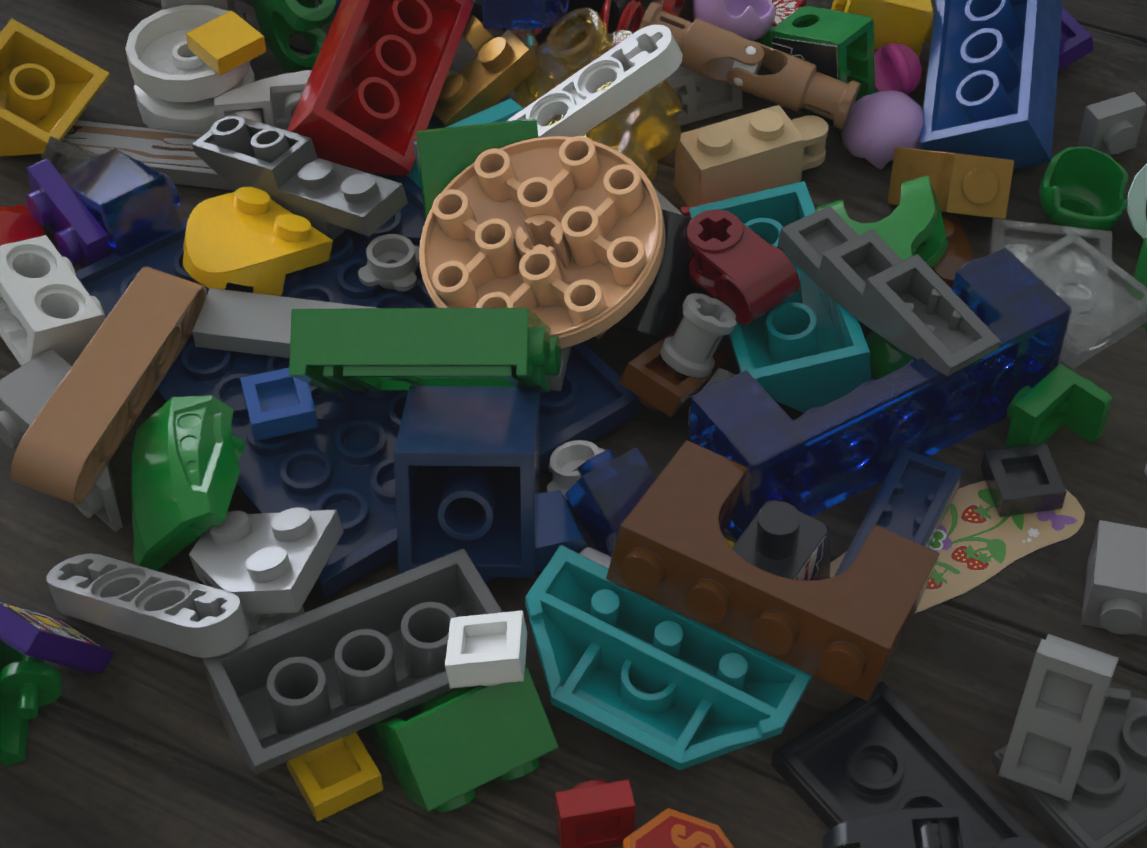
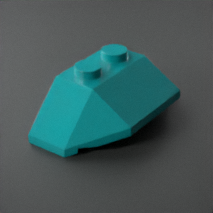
M562 545L557 549L526 595L525 605L551 704L679 771L781 734L813 678L808 673L607 580L606 576L609 568Z

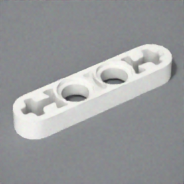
M664 25L644 27L507 121L536 119L538 138L583 136L672 75L682 63L683 54L668 27ZM615 81L608 88L600 92L594 93L601 86L609 82ZM566 114L560 121L550 126H546L553 119L557 118L560 115Z

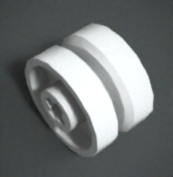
M210 5L176 6L160 10L143 19L129 33L125 50L130 72L135 83L134 91L143 123L149 128L205 134L211 130L212 125L217 121L214 98L240 86L255 82L250 61L220 76L188 49L185 33L229 11Z

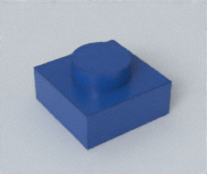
M289 368L240 378L254 441L318 428L316 409L309 384L290 376Z

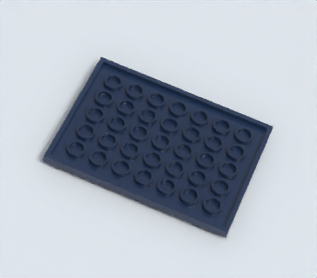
M373 174L402 183L408 204L370 236L346 229L333 240L329 261L286 274L283 292L280 296L375 308H436L423 281L420 266H418L415 273L417 276L416 286L407 291L386 289L378 284L366 286L360 282L358 275L359 269L367 265L366 249L369 243L379 236L386 234L402 235L410 239L414 246L420 247V239L425 224L422 189L407 175ZM189 217L75 272L76 277L88 294L95 296L101 303L105 319L143 267L148 266L200 284L183 267V244ZM227 283L225 290L253 293L252 286ZM205 286V288H206V296H207L208 291H209L210 288H208V287ZM192 334L152 396L162 407L172 397L213 395L234 409L231 422L232 433L245 441V449L238 462L240 473L234 493L252 514L280 513L296 507L306 508L309 511L337 509L344 532L313 586L323 599L397 557L394 449L408 391H372L366 387L364 391H354L342 385V392H325L309 384L316 409L318 428L254 441L240 378L289 368L290 358L195 347ZM584 342L571 346L561 391L550 390V392H540V472L548 468L552 453L562 444L575 440L592 442L641 413V402L637 399L636 394L619 384L621 377Z

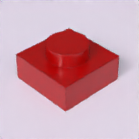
M629 779L611 783L600 780L586 781L576 785L571 790L555 792L556 831L560 848H610L623 845V840L635 831V802Z

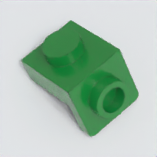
M1059 364L1035 387L1025 386L1013 398L1007 410V417L1011 419L1005 447L1042 444L1062 426H1065L1088 442L1094 443L1103 435L1112 397L1092 381Z

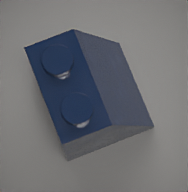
M409 386L394 449L399 574L464 548L481 577L535 578L541 450L540 387Z

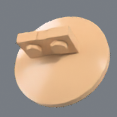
M585 136L533 138L516 142L500 149L494 148L482 152L474 163L458 174L442 193L435 198L420 239V269L427 291L436 308H529L551 328L550 337H559L561 349L593 337L599 340L644 297L652 285L662 262L665 248V223L659 199L652 183L645 173L624 154L609 146L592 141Z

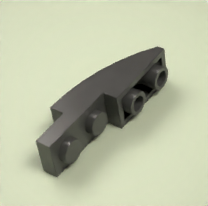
M234 114L217 120L212 125L211 130L192 143L195 154L236 189L254 187L269 194L270 199L291 213L306 218L312 227L332 240L336 239L346 229L370 236L408 204L402 183L318 158L310 137Z

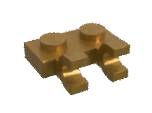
M474 15L468 19L462 36L473 47L478 57L458 74L453 75L448 71L433 111L446 127L496 105L541 65L530 49L509 29L502 36L494 38Z

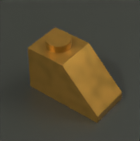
M895 147L887 204H900L901 184L903 182L929 175L942 212L1006 219L1014 160Z

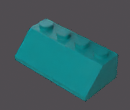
M805 181L689 208V215L692 219L704 211L716 209L728 211L736 215L743 224L768 244L780 249L790 259L799 276L800 288L797 293L748 326L737 322L733 332L728 334L745 389L811 416L872 402L870 350L858 320L823 291L777 245L781 228L816 212Z

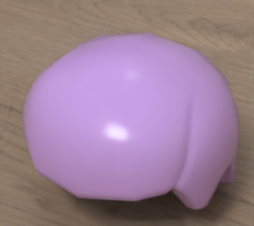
M692 0L694 20L698 18L736 33L738 36L750 41H757L763 38L775 21L776 7L770 0Z
M889 90L864 96L854 102L848 119L842 128L843 145L853 156L865 158L878 169H884L886 164L894 159L895 147L923 150L919 143L921 129L924 124L923 110L910 96L899 91Z

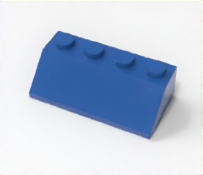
M936 0L923 107L924 124L921 129L919 142L923 150L1014 160L1013 170L1051 162L1063 0Z

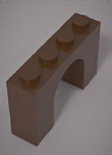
M686 440L621 524L606 579L868 702L920 604L940 553L878 525H874L853 563L848 569L837 576L823 580L803 581L788 579L763 571L739 556L722 535L732 520L748 467Z

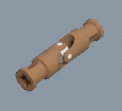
M656 2L649 5L639 27V30L651 25H664L668 27L683 54L681 67L714 80L726 82L740 90L792 111L799 112L801 109H805L833 120V126L839 129L844 127L860 89L861 83L854 80L849 83L842 82L817 72L815 64L758 42L750 41L738 36L736 33L698 18L693 22L662 11V5ZM761 65L767 67L773 73L770 75H757Z

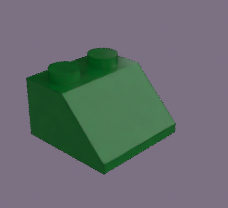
M525 667L524 681L500 683L494 686L459 687L367 727L408 799L427 811L435 808L436 812L451 811L469 803L477 795L475 788L497 777H500L503 781H508L529 774L540 766L541 763L538 757L559 748L527 667Z

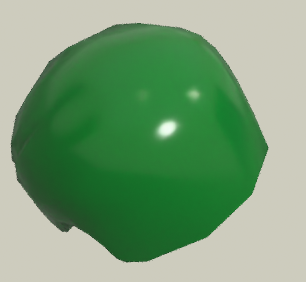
M1067 147L1053 157L1042 178L1039 197L1043 212L1048 216L1049 221L1062 231L1080 237L1104 235L1122 219L1123 213L1127 208L1128 199H1125L1124 191L1128 181V174L1119 163L1106 153L1090 147Z

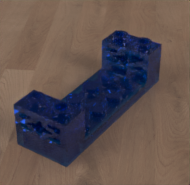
M1005 247L982 259L971 260L961 269L956 270L952 290L1001 340L998 350L949 376L935 370L923 358L919 360L914 358L906 366L878 380L865 381L853 392L829 404L808 409L794 421L747 370L722 382L709 384L699 393L691 396L689 441L748 467L732 520L726 529L738 541L767 501L772 500L789 503L798 511L812 517L886 479L901 448L929 457L1006 418L1008 407L1016 394L1025 386L1035 387L1058 366L1072 308Z

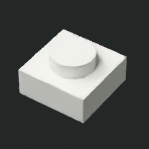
M523 610L453 617L450 619L445 669L450 688L479 685L494 686L500 683L524 681L527 628Z

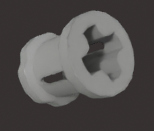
M692 293L686 297L682 305L684 316L674 336L664 340L660 354L663 360L676 371L686 376L705 378L711 374L714 368L713 354L723 335L732 333L737 324L735 320L736 315L720 300L704 294Z

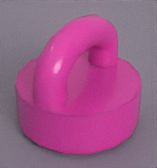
M893 43L884 45L874 52L875 93L892 90L903 92L907 95L915 90L920 82L922 68L920 60L913 50L906 45Z

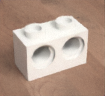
M47 235L0 245V336L21 366L50 348L70 365H73L105 321V314L101 303L95 296L88 294L76 277L70 260L60 255Z

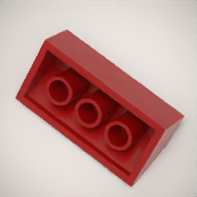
M342 0L287 131L310 137L318 158L370 174L406 176L411 172L416 159L413 143L417 141L416 131L427 130L474 3L470 0Z

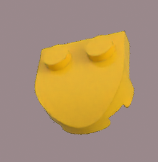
M241 187L236 189L235 192L206 199L193 209L186 226L183 244V267L193 279L208 288L225 290L227 283L252 286L253 293L280 296L283 292L286 274L329 261L333 240L312 227L306 218L291 213L270 199L269 194L254 187Z

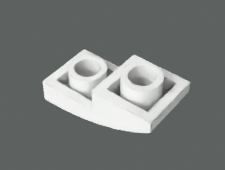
M312 70L265 78L240 86L214 98L217 120L234 114L280 129L288 128Z

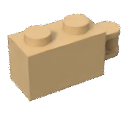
M776 105L677 134L674 187L687 206H695L801 182L802 171L817 167L825 160L828 123L824 119L812 115L790 120L780 105Z

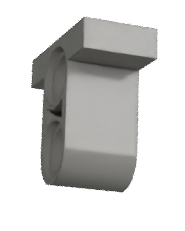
M1048 634L1046 640L1042 639L1034 657L998 775L1071 801L1119 658Z

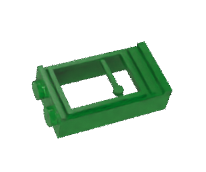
M529 308L291 309L289 375L325 392H342V385L354 391H364L365 387L372 391H408L409 386L540 387V392H550V376H558L560 373L561 345L559 337H550L551 328Z

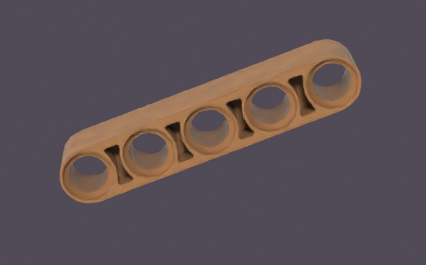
M148 266L143 267L23 435L11 465L10 476L12 482L75 505L83 502L192 336V331L206 299L205 286Z

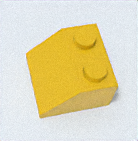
M11 19L0 32V157L52 153L107 82L109 72L14 19Z

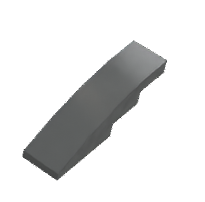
M830 205L781 228L777 245L823 291L857 320L906 354L949 376L998 350L1001 340L918 254L903 261L873 229L858 236Z

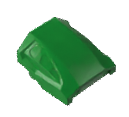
M213 395L172 397L136 430L132 452L131 477L134 535L133 556L135 565L158 571L212 526L215 525L217 527L225 521L239 477L240 468L238 462L244 452L245 441L232 433L231 422L234 409Z

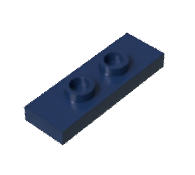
M901 448L834 576L841 574L850 567L874 525H878L929 548L961 484L963 469Z

